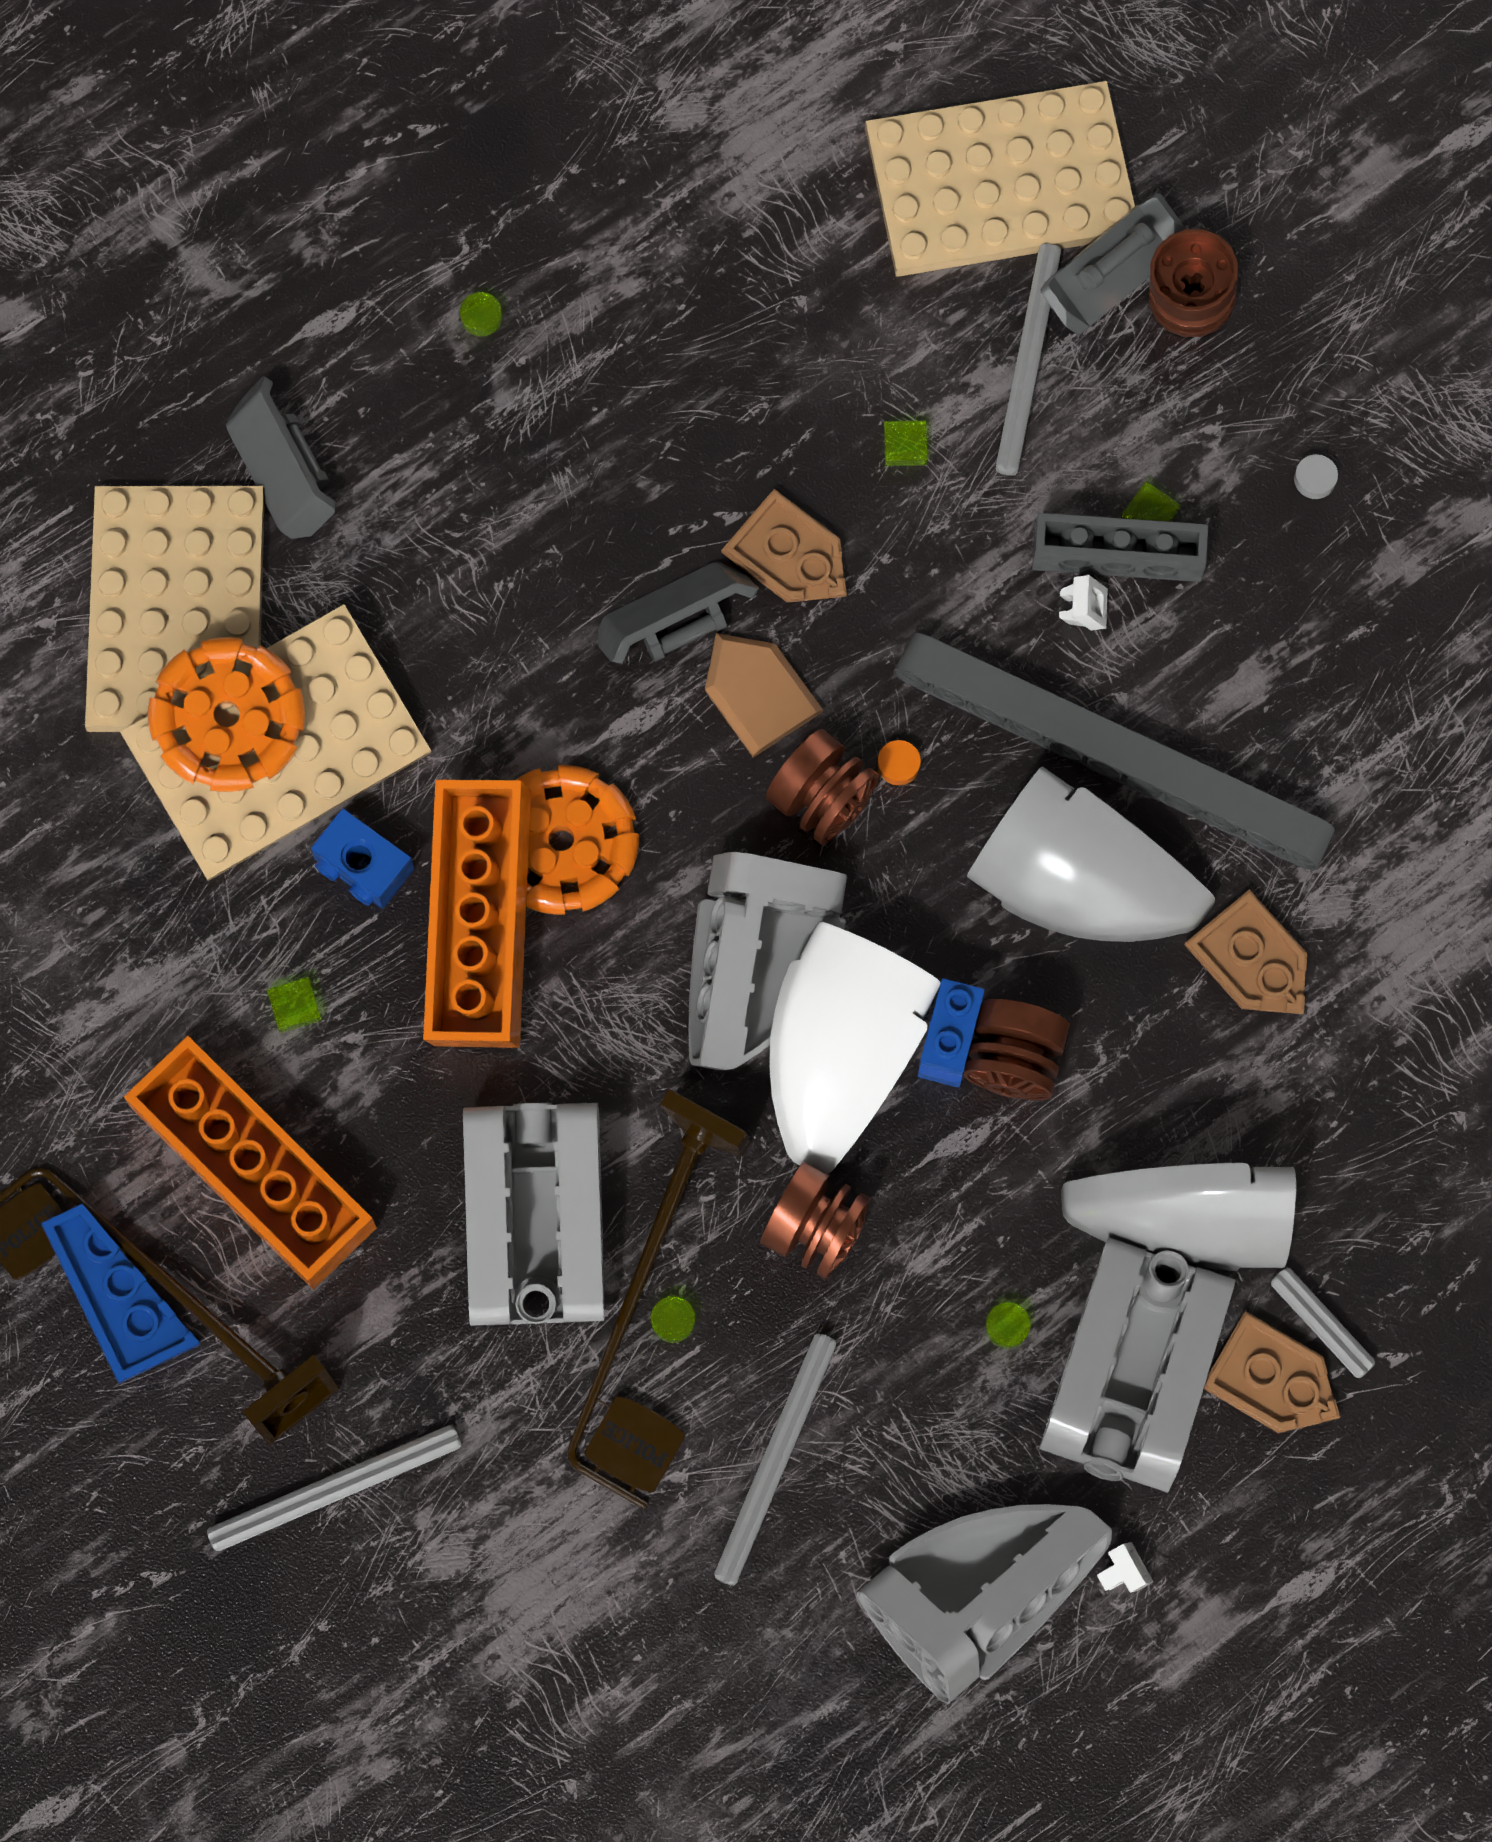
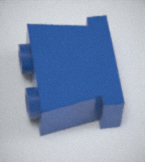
M942 978L917 1077L960 1088L985 989Z

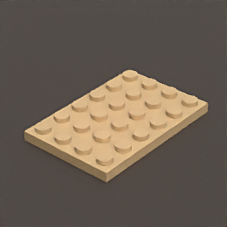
M1107 81L869 120L865 123L896 277L1038 253L1039 246L1043 243L1054 244L1061 249L1089 245L1135 207Z
M95 486L85 728L87 732H120L148 716L149 698L155 697L159 685L155 682L166 664L182 650L185 649L187 653L201 646V641L220 637L243 639L244 644L256 648L261 645L265 512L263 486ZM237 660L236 665L243 661ZM209 661L194 668L200 680L207 675L215 673ZM175 690L171 702L182 697L185 693Z
M345 604L267 648L285 662L293 674L290 675V678L296 689L301 688L305 704L304 731H299L295 746L298 749L289 763L270 780L268 777H265L253 783L254 788L243 791H210L211 786L196 781L193 785L183 780L166 765L160 757L163 751L158 741H152L148 716L120 731L207 881L212 880L431 753V749ZM241 662L235 666L234 671L242 672L249 677L252 664ZM275 684L263 689L269 703L280 697ZM187 694L171 702V704L184 708V699ZM222 704L214 713L215 721L224 727L234 725L240 716L238 709L232 704ZM270 722L265 736L278 739L282 726ZM185 727L173 733L179 745L191 741ZM254 750L245 756L239 757L244 768L259 761ZM205 752L201 765L216 770L221 758Z

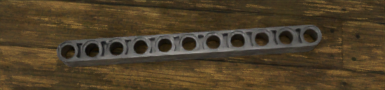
M912 634L894 669V674L900 680L923 692L1301 868L1308 870L1318 869L1335 833V828L1331 824L1309 812L925 634Z

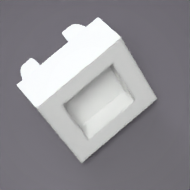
M1090 575L1074 577L1073 584L1062 588L1060 591V596L1063 599L1073 601V607L1068 611L1059 612V617L1070 625L1084 626L1091 631L1106 629L1108 588Z
M1132 1542L1124 1543L1109 1551L1108 1554L1114 1565L1097 1574L1105 1591L1112 1590L1125 1583L1131 1593L1153 1583Z

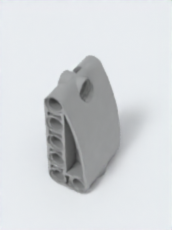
M552 1103L513 1104V1106L464 1107L463 1137L470 1326L604 1321L599 1104L568 1103L552 1105ZM531 1291H541L548 1297L549 1309L544 1315L533 1316L525 1309V1297Z
M1108 1237L1039 1449L1084 1464V1469L1088 1473L1100 1479L1120 1481L1125 1478L1168 1493L1183 1459L1236 1280L1200 1267L1188 1266L1187 1261L1182 1255L1174 1251L1166 1250L1155 1255L1146 1252V1249ZM1163 1271L1171 1274L1175 1282L1164 1283L1156 1276V1272Z

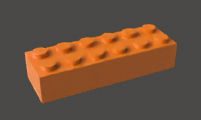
M435 780L423 1040L433 1046L520 1048L531 789L521 780Z
M189 1036L183 1039L124 1096L131 1109L313 1290L377 1229L373 1218Z

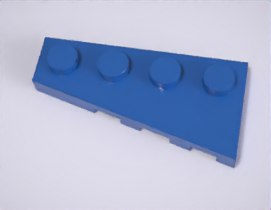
M83 1204L42 1222L43 1230L118 1384L200 1345L196 1337L182 1324L174 1311L160 1298L146 1281V1278L119 1249V1246Z

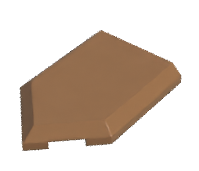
M775 489L721 550V553L787 603L847 596L840 538Z
M716 633L705 692L753 758L823 713L822 707L775 643Z
M1250 890L1185 942L1184 945L1241 1009L1304 1014L1307 953Z
M1245 1311L1210 1370L1204 1390L1277 1433L1340 1418L1327 1377L1328 1373L1323 1356Z

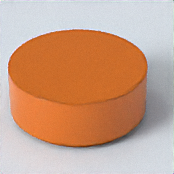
M891 741L883 746L879 752L878 772L886 782L892 785L908 784L919 773L920 754L915 746L907 741Z

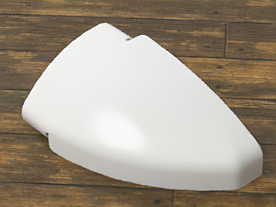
M819 922L800 956L801 959L793 960L790 963L781 985L770 1036V1080L777 1123L787 1154L793 1162L800 1166L803 1162H806L829 1174L872 1120L911 1059L927 1031V1023L922 1019H924L941 983L933 975L886 948L839 927Z

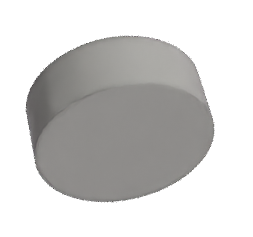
M1317 454L1310 455L1302 459L1298 464L1294 475V483L1297 490L1305 497L1321 499L1333 491L1338 479V470L1333 461L1328 457Z

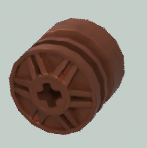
M1185 229L1170 235L1157 247L1150 262L1149 306L1155 320L1167 331L1182 337H1202L1217 331L1229 319L1235 306L1238 262L1231 246L1219 235L1204 229Z
M819 729L811 734L794 751L778 771L766 792V800L787 817L794 815L806 806L807 809L801 820L800 827L804 831H810L817 826L814 832V839L821 845L829 843L842 830L848 828L867 805L880 776L872 768H867L860 773L863 761L858 757L852 758L839 767L838 765L844 754L845 746L824 729Z
M1006 999L982 1001L974 1033L988 1043L971 1045L969 1056L973 1060L966 1062L963 1076L969 1082L1002 1096L1026 1100L1051 1099L1055 1084L1050 1079L1057 1077L1059 1067L1046 1057H1056L1063 1054L1070 1023L1062 1016L1035 1005Z
M803 1162L779 1200L763 1232L760 1244L786 1257L799 1242L802 1243L806 1248L801 1266L807 1269L816 1255L820 1253L824 1257L817 1270V1275L828 1279L832 1271L845 1261L865 1224L866 1210L871 1197L860 1193L850 1209L845 1207L844 1204L851 1187L847 1184L843 1185L832 1199L825 1196L830 1175Z

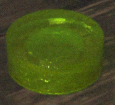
M485 292L473 293L466 297L460 307L461 323L464 329L475 336H487L494 333L502 322V311L499 301L491 294Z
M675 1296L666 1297L654 1306L651 1312V1326L656 1336L661 1340L669 1343L681 1342L688 1338L694 1329L695 1313L692 1306L686 1300Z
M1010 1302L995 1306L988 1314L985 1324L989 1340L994 1345L1003 1349H1012L1020 1346L1028 1337L1031 1327L1027 1312L1021 1306Z

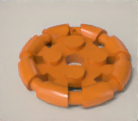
M220 637L201 641V646L187 653L184 649L175 655L166 664L155 681L159 685L155 697L149 698L148 724L152 741H158L163 751L160 757L166 765L183 780L193 785L196 781L211 786L210 791L236 792L254 788L253 783L265 777H268L270 780L289 763L298 749L295 746L299 731H304L305 704L301 688H295L290 678V675L293 673L286 663L262 645L256 648L244 644L243 639L233 637ZM237 660L252 664L249 677L242 672L234 671ZM209 661L215 673L207 675L200 680L194 668ZM275 684L280 697L269 703L263 689ZM175 690L187 694L184 699V708L171 704ZM222 704H232L240 713L238 721L230 727L221 726L214 719L215 710ZM270 722L282 726L278 739L265 736ZM185 727L191 741L179 745L173 733ZM254 750L259 761L244 768L239 757L245 756ZM205 752L221 758L216 770L201 765Z
M558 765V769L541 772V768H538L517 778L516 780H521L531 789L528 874L533 871L542 878L538 885L536 884L534 887L527 883L526 907L546 914L565 915L567 910L582 908L584 912L611 898L619 890L617 885L625 875L630 876L639 849V834L634 832L633 821L636 820V816L621 790L613 783L608 785L600 780L599 773L573 765ZM561 786L563 797L546 800L544 789ZM589 793L600 800L593 810L587 802L583 801ZM616 826L617 836L605 839L603 828ZM558 831H566L573 836L574 842L569 849L558 851L549 844L551 836ZM600 859L610 865L604 875L592 870ZM578 883L579 891L562 894L561 885Z

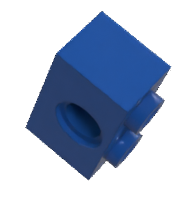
M343 808L311 847L314 859L317 861L314 865L315 868L331 881L335 882L339 877L351 886L348 890L350 894L366 906L373 902L381 909H384L414 871L410 856ZM357 855H367L371 858L370 864L362 870H355L349 867L350 861Z

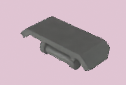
M1155 193L1134 207L1052 275L1041 287V293L1065 327L1079 336L1150 277V262L1157 247L1170 235L1185 230V227L1160 193Z
M263 376L234 408L228 417L226 428L255 485L264 487V502L279 530L291 539L310 537L335 513L336 502L320 491L329 485L330 480L326 473L321 471L299 429L300 423L296 415H280L270 396L273 382Z
M722 562L710 563L604 616L598 628V647L611 662L622 664L630 645L644 639L651 658L654 662L665 658V654L714 630L718 632L726 628L727 624L718 602L735 593L754 598L759 588L746 574ZM706 608L708 615L657 639L656 632Z

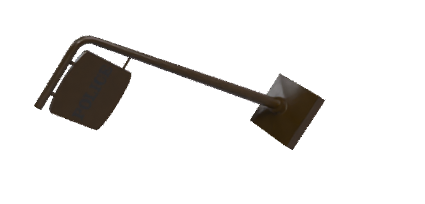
M668 1089L660 1105L665 1113L685 1132L680 1141L683 1147L567 1449L568 1459L572 1467L579 1473L643 1510L646 1508L648 1501L634 1494V1490L637 1488L649 1493L655 1492L684 1441L685 1435L670 1421L637 1402L619 1396L615 1397L610 1406L598 1399V1396L698 1155H703L707 1147H711L743 1157L751 1143L747 1132L671 1089ZM598 1401L607 1406L609 1410L585 1450V1455L597 1465L594 1471L578 1460L576 1450L595 1403ZM600 1469L632 1487L630 1490L623 1488L599 1474Z
M42 1167L33 1168L0 1192V1204L17 1190L19 1192L18 1195L0 1208V1263L14 1280H19L29 1275L56 1255L43 1230L42 1222L64 1212L41 1184H35L24 1191L21 1188L31 1179L43 1176L50 1180L76 1206L83 1204L108 1235L265 1382L263 1388L266 1390V1393L242 1413L269 1446L339 1390L325 1367L314 1354L289 1375L285 1370L278 1371L50 1169Z

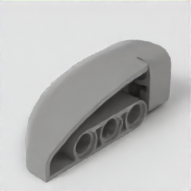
M1043 766L1033 775L1011 805L967 875L970 880L997 899H1000L1002 901L1001 906L1016 916L1048 930L1076 938L1099 941L1135 942L1188 933L1199 926L1215 902L1213 894L1200 881L1131 822L1086 788H1078L1074 793L1073 787Z
M728 852L713 856L707 894L718 899L717 901L703 899L699 902L693 944L688 1027L689 1060L692 1065L715 1070L734 1069L770 1045L775 1007L790 963L793 960L801 959L800 956L819 922H825L841 929L845 927L846 920L840 918V915L842 913L847 882L846 874L742 852Z
M1246 1163L1195 1164L1115 1172L1064 1183L1061 1189L1062 1212L1068 1223L1104 1242L1110 1237L1146 1249V1252L1155 1255L1166 1250L1174 1251L1182 1255L1187 1261L1188 1266L1227 1271H1238L1240 1267L1284 1268L1288 1260L1293 1234L1296 1174L1294 1167H1252L1250 1170V1166Z
M1051 1504L1016 1505L962 1516L933 1528L895 1551L889 1558L890 1566L884 1568L857 1592V1597L874 1625L907 1667L937 1698L946 1704H950L979 1677L983 1680L992 1677L1042 1627L1106 1552L1111 1543L1112 1529L1091 1510L1079 1506Z

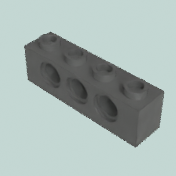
M1038 513L1034 530L1032 570L1201 582L1207 559L1208 525Z

